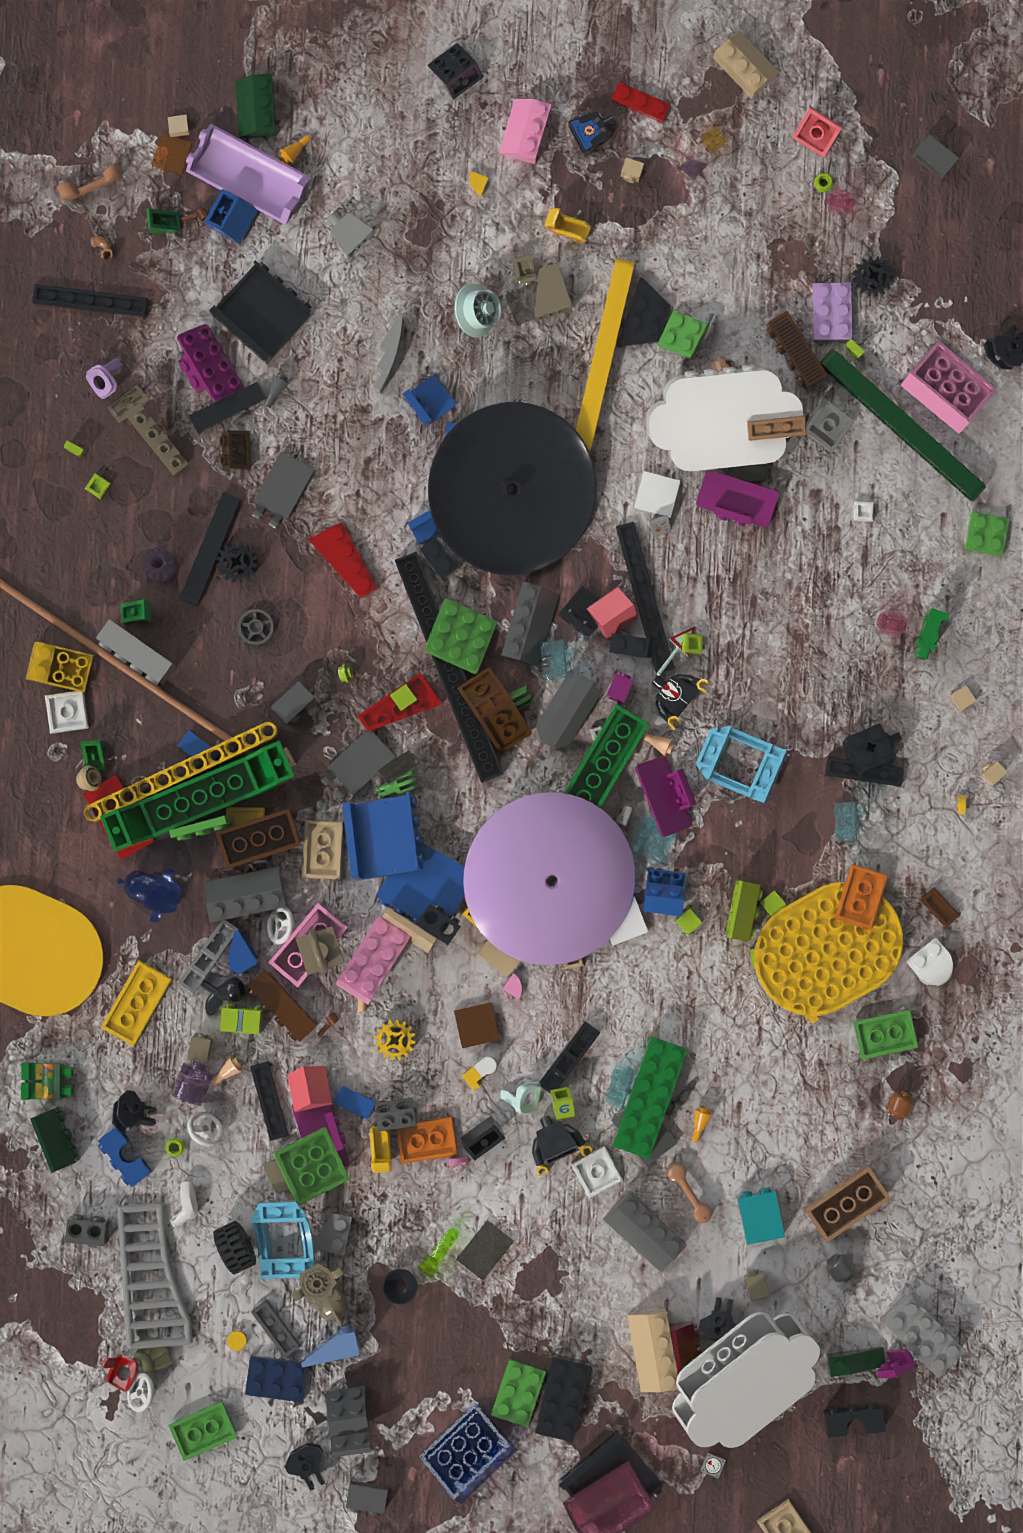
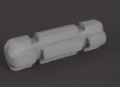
M709 313L706 322H704L709 327L698 349L703 350L705 348L706 341H708L713 330V324L717 321L718 316L713 313Z
M792 436L787 439L786 448L783 455L779 458L780 460L786 461L789 453L792 452L802 436Z

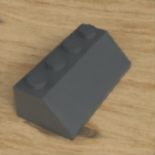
M527 582L522 583L501 657L535 667L539 666L558 601V593Z
M279 866L204 882L205 901L210 923L278 909L287 905Z
M630 1191L603 1218L609 1226L659 1271H662L674 1261L687 1246L686 1242Z

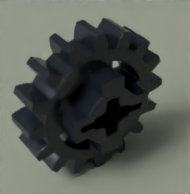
M869 256L868 261L863 258L861 264L857 263L855 266L857 270H854L852 273L856 277L852 279V282H857L855 289H861L860 295L865 292L867 293V298L871 294H873L874 298H877L878 293L881 296L885 294L884 289L890 290L891 287L888 284L893 283L894 280L890 279V277L894 275V272H889L892 266H886V260L880 262L879 256L875 260H873L872 256ZM864 270L865 277L861 280V271ZM870 275H872V276L876 275V276H877L876 279H874V278H873V279H870L869 277H870ZM883 275H885V283H884V285L882 284L883 282L881 281V277H883Z
M234 542L231 543L232 547L224 545L226 550H219L222 556L216 557L220 561V564H217L216 567L222 568L219 574H226L225 580L232 578V583H235L236 579L240 583H243V578L250 580L248 575H255L252 569L258 568V565L254 563L258 558L252 557L255 551H248L250 546L247 544L243 547L242 542H239L238 546ZM234 550H240L236 554H230ZM247 555L250 560L249 566L245 562ZM240 558L241 565H236L234 567L235 564L233 563V560H238ZM225 559L229 562L228 570L225 568ZM237 571H244L243 574L234 575Z

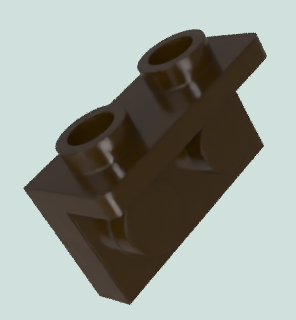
M227 430L223 432L220 436V446L222 447L220 463L223 466V471L230 469L250 470V431Z

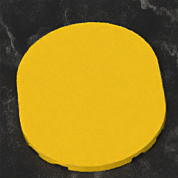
M845 882L824 885L776 912L762 928L754 950L756 974L766 994L776 1004L789 1012L803 1016H822L836 1012L880 987L895 971L903 950L902 926L896 911L883 896L881 898L871 931L834 919Z
M17 885L0 886V1002L35 1016H54L73 1010L92 994L102 974L104 957L102 942L98 932L83 913L70 905L28 887Z

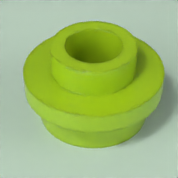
M821 173L816 176L814 186L819 192H828L833 186V179L829 174ZM820 181H826L827 185L822 186Z
M346 663L338 667L340 680L348 683L351 682V678L354 676L352 667Z
M171 1138L167 1141L165 1149L168 1155L178 1157L183 1154L185 1144L180 1138ZM173 1144H178L179 1149L177 1151L172 1149Z

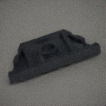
M642 277L639 279L617 348L658 343L671 305Z

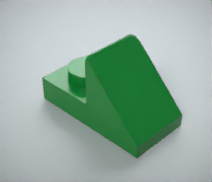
M150 600L120 604L122 623L151 621Z

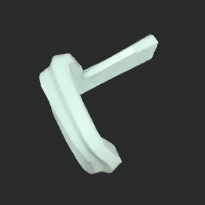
M531 1082L520 1085L517 1088L516 1097L508 1090L502 1089L501 1099L512 1105L519 1114L531 1113L538 1106L541 1084L539 1082ZM533 1092L531 1103L525 1105L526 1096Z

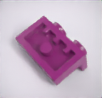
M907 1349L889 1350L886 1353L890 1361L881 1364L882 1368L878 1369L876 1374L878 1378L899 1377L915 1368L912 1354Z

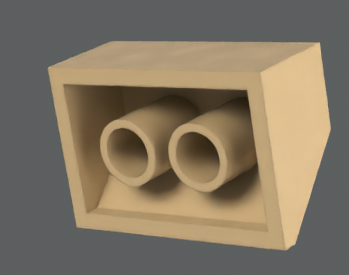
M742 32L729 38L714 53L713 59L751 99L780 74Z

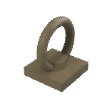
M333 926L319 931L310 929L309 934L295 938L307 975L319 971L325 974L329 968L345 963Z

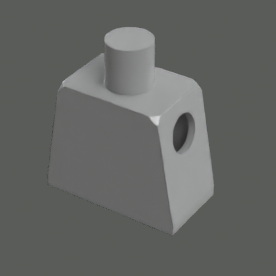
M334 211L327 219L334 226L330 230V235L348 259L374 235L371 227L349 212L342 218Z

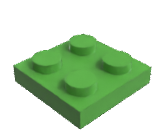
M674 310L657 345L693 360L709 326L707 323Z
M971 512L964 550L1002 557L1009 518Z

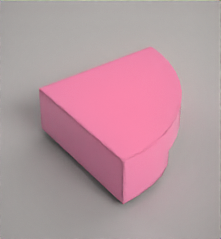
M513 973L503 990L519 1000L522 993V985L517 975Z
M449 1157L450 1167L466 1166L469 1164V1157Z

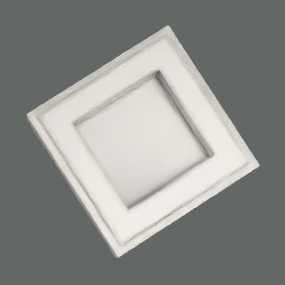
M854 501L853 521L872 522L874 502Z

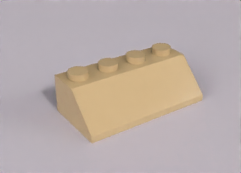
M666 1309L627 1315L641 1392L677 1390L676 1380L678 1374Z

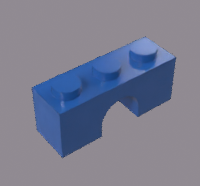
M113 1128L97 1140L99 1142V1149L103 1154H108L111 1158L110 1164L115 1170L119 1169L122 1173L121 1178L127 1186L130 1184L133 1187L153 1172L142 1156L135 1161H127L123 1158L122 1148L130 1140L126 1134L118 1133L116 1128Z

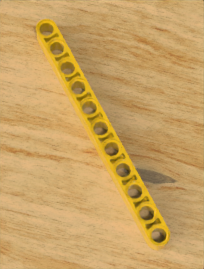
M616 258L576 427V431L585 442L589 452L593 443L635 262Z
M265 722L88 805L84 810V815L89 821H100L101 815L113 811L107 807L109 800H115V809H119L154 796L275 739L278 735V728L271 722ZM267 726H272L274 729V733L271 736H265L264 729ZM250 734L256 736V742L252 745L246 741L247 736ZM233 742H237L239 745V749L235 753H231L229 750V746ZM216 750L221 752V758L218 761L212 759V753ZM200 758L204 761V766L201 769H196L194 762ZM179 767H185L186 775L184 777H178L177 770ZM162 775H167L169 782L162 786L159 779ZM145 783L151 785V791L147 794L142 791V786ZM128 791L134 794L131 802H127L124 797ZM94 807L99 811L96 818L90 816V810Z

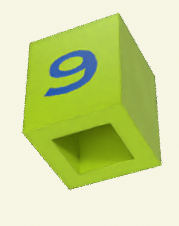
M564 1087L550 1090L556 1120L574 1117L575 1112L570 1088Z

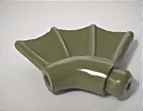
M141 1332L139 1341L158 1339V1337L150 1338L144 1332ZM165 1347L137 1349L133 1357L134 1360L141 1364L143 1373L149 1375L151 1379L155 1378L154 1371L175 1365L169 1356V1348Z

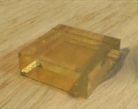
M714 127L700 137L710 154L727 143L717 127Z

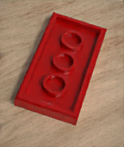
M115 775L101 783L97 790L87 791L83 796L90 805L124 789V786L118 776ZM126 792L124 796L125 800L127 802H131L132 800ZM113 799L107 803L109 810H113L116 807V802ZM96 807L92 808V811L94 815L97 817L99 811ZM100 820L99 823H100L101 827L103 828L105 834L107 835V833H106V831H105V828H104V826H103V823H102V821ZM152 839L117 851L116 853L122 861L155 842V840Z

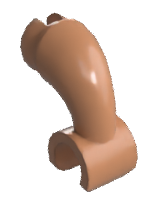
M101 236L91 237L92 247L98 246L104 249L101 253L104 261H106L105 256L108 253L111 254L113 260L114 254L111 251L109 242Z

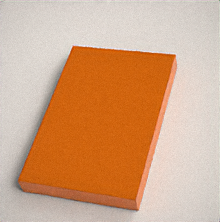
M851 864L834 919L871 931L888 875Z
M452 1116L418 1121L416 1126L396 1129L401 1164L458 1155Z

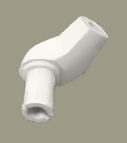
M190 1181L181 1183L182 1210L170 1219L171 1224L176 1229L189 1219H195L198 1214L194 1183Z

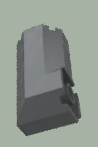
M572 669L568 672L536 724L540 742L552 750L570 745L603 691L602 687L599 690L596 689L597 684L577 672L576 675H573L574 670Z

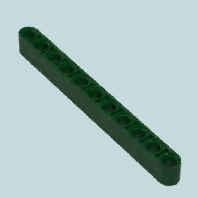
M831 349L820 361L825 372L968 500L974 502L985 490L986 485L836 350Z

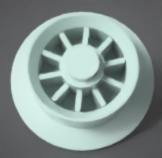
M467 284L460 289L456 296L455 316L459 326L467 335L482 337L499 322L501 304L493 291L485 289L479 284Z

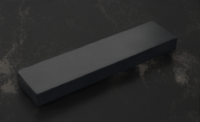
M255 382L189 415L197 433H200L265 401L266 398L258 382Z
M828 756L825 776L901 787L904 768L887 765L859 778L850 760Z
M267 1061L250 1066L270 1141L289 1136L270 1062Z

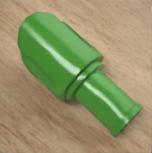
M526 685L509 694L518 710L534 703Z
M414 769L392 777L391 782L376 786L377 792L382 791L378 796L382 798L394 792L400 795L421 787L417 783L404 789L402 788V786L418 780L417 776L403 781L399 780L415 773Z

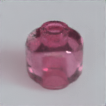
M835 189L827 195L825 203L828 204L829 212L844 217L853 211L855 199H853V195L850 192Z
M891 610L881 613L876 623L880 633L892 637L899 636L901 632L905 631L907 625L903 614Z

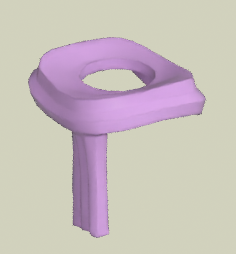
M117 358L103 366L100 364L95 365L86 372L88 383L101 399L107 398L118 388V384L111 374L120 370V367L123 366ZM96 376H100L104 379V389H100L97 381L95 380Z

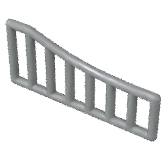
M163 1203L119 1206L117 1212L127 1348L133 1350L191 1344L193 1342L192 1322L177 1287L170 1262ZM156 1210L157 1222L126 1225L125 1213ZM158 1230L159 1241L127 1244V1232ZM161 1249L162 1261L129 1263L128 1252ZM164 1268L167 1280L130 1283L129 1271ZM170 1287L174 1299L132 1302L131 1291ZM177 1306L182 1318L133 1322L132 1310ZM184 1325L185 1337L134 1341V1330Z

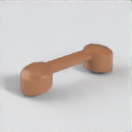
M115 163L103 172L104 177L80 188H77L76 183H64L57 186V190L63 200H74L103 185L113 183L122 175V170L119 163Z
M678 1162L671 1163L666 1170L668 1178L671 1181L678 1182L694 1206V1219L700 1223L708 1222L712 1217L711 1208L707 1204L700 1203L685 1179V1167Z

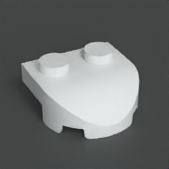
M937 938L933 939L906 961L908 966L919 977V980L926 985L940 986L946 983L952 976L953 961L951 955Z

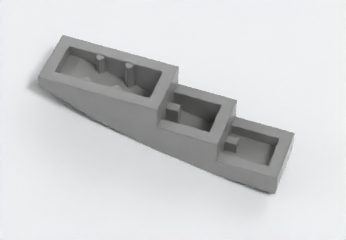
M400 314L380 345V350L385 354L377 365V371L381 372V375L373 387L374 391L379 394L382 393L397 359L403 328V316Z
M221 920L177 985L191 995H194L233 939L234 932L239 929L228 921Z

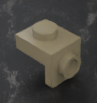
M531 254L512 258L518 283L523 285L534 283V280H537V275L534 270Z

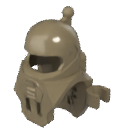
M318 1262L302 1271L299 1279L300 1289L292 1292L294 1300L298 1301L306 1296L307 1302L310 1305L313 1304L323 1319L328 1321L337 1320L338 1326L343 1325V1320L340 1318L346 1314L348 1305L340 1289L343 1287V1284L338 1279L344 1275L341 1266L330 1271L328 1267Z

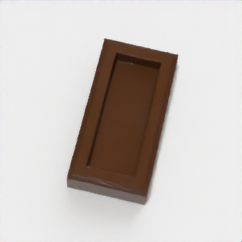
M935 887L931 888L919 899L944 928H947L960 916Z

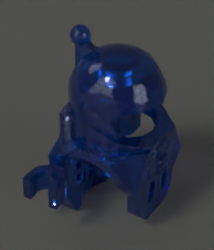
M170 868L165 869L164 873L155 871L153 874L135 870L131 871L125 880L122 878L117 879L119 885L124 884V892L129 898L144 904L145 908L153 910L149 921L155 923L160 921L161 913L165 914L177 910V905L181 902L184 892L182 887L172 880L175 870Z

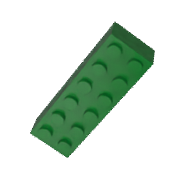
M614 704L563 793L583 798L600 808L649 723Z
M652 1036L649 1037L611 1146L650 1159L688 1049Z

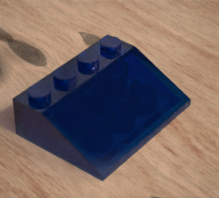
M475 1403L419 1457L451 1498L462 1504L518 1449Z

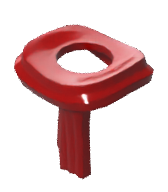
M120 1354L114 1358L106 1357L101 1364V1367L105 1369L110 1368L107 1374V1382L124 1392L130 1390L138 1373V1362L127 1355ZM123 1365L128 1366L131 1373L126 1381L121 1380L118 1374L120 1367Z

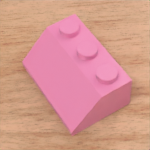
M515 99L499 154L536 164L552 104L535 99Z

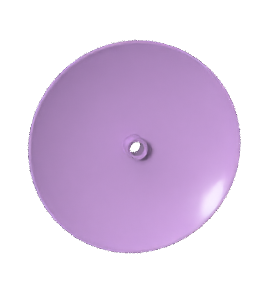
M537 793L519 798L495 812L480 828L469 848L465 862L464 894L473 921L485 938L497 949L508 956L527 963L538 965L564 964L594 952L604 945L618 930L632 902L635 888V866L630 846L616 822L601 808L583 798L570 794ZM554 875L555 882L548 885L547 878Z

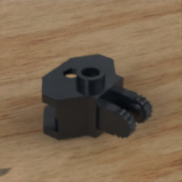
M1015 325L1011 326L1004 336L997 335L987 339L984 344L986 357L1001 370H1011L1013 367H1020L1023 363V333H1020L1015 338L1014 334L1018 329Z
M127 1090L113 1104L112 1124L118 1133L126 1134L134 1126H154L156 1120L145 1117L144 1114L154 1115L157 1113V1109L145 1105V1102H141L135 1091Z
M717 1297L714 1311L712 1310L709 1316L700 1320L699 1329L710 1341L717 1342L736 1326L732 1316L734 1303L732 1299L728 1300L726 1313L720 1312L722 1298Z
M308 1442L290 1452L284 1466L288 1474L300 1476L301 1479H304L310 1491L315 1489L314 1483L310 1478V1475L314 1473L318 1482L321 1485L325 1484L319 1465L324 1452L321 1445Z

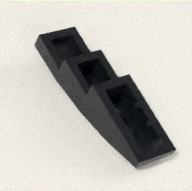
M585 1021L539 1081L541 1088L550 1095V1090L559 1089L601 1032Z

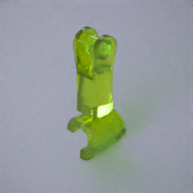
M450 1228L431 1254L433 1256L428 1254L417 1268L430 1278H433L441 1264L438 1260L441 1261L456 1241L458 1231L455 1228Z

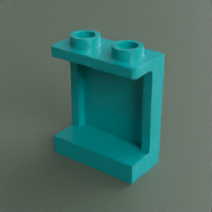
M766 1187L759 1189V1193L752 1194V1191L740 1193L741 1196L737 1197L746 1244L750 1245L784 1238L785 1234L776 1191Z

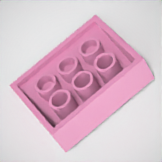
M939 340L901 384L904 389L958 434L969 424L997 389Z

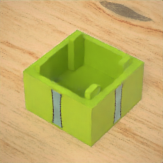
M232 1003L226 1004L225 1007H222L220 1031L260 1034L262 1033L264 1009H260V1005L255 1006L253 1009L232 1007Z

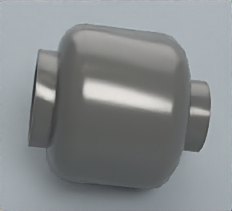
M836 1253L827 1260L826 1270L835 1282L844 1281L846 1283L854 1277L852 1273L855 1270V1266L845 1254L839 1255V1253Z

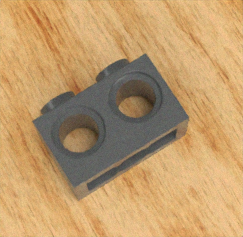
M413 1097L374 1103L378 1132L416 1126Z
M73 1214V1217L67 1219L65 1243L104 1246L107 1239L108 1221H105L104 1217L92 1216V1219H85L84 1215ZM74 1224L81 1226L82 1232L80 1234L73 1231ZM93 1226H98L101 1229L99 1236L92 1233Z

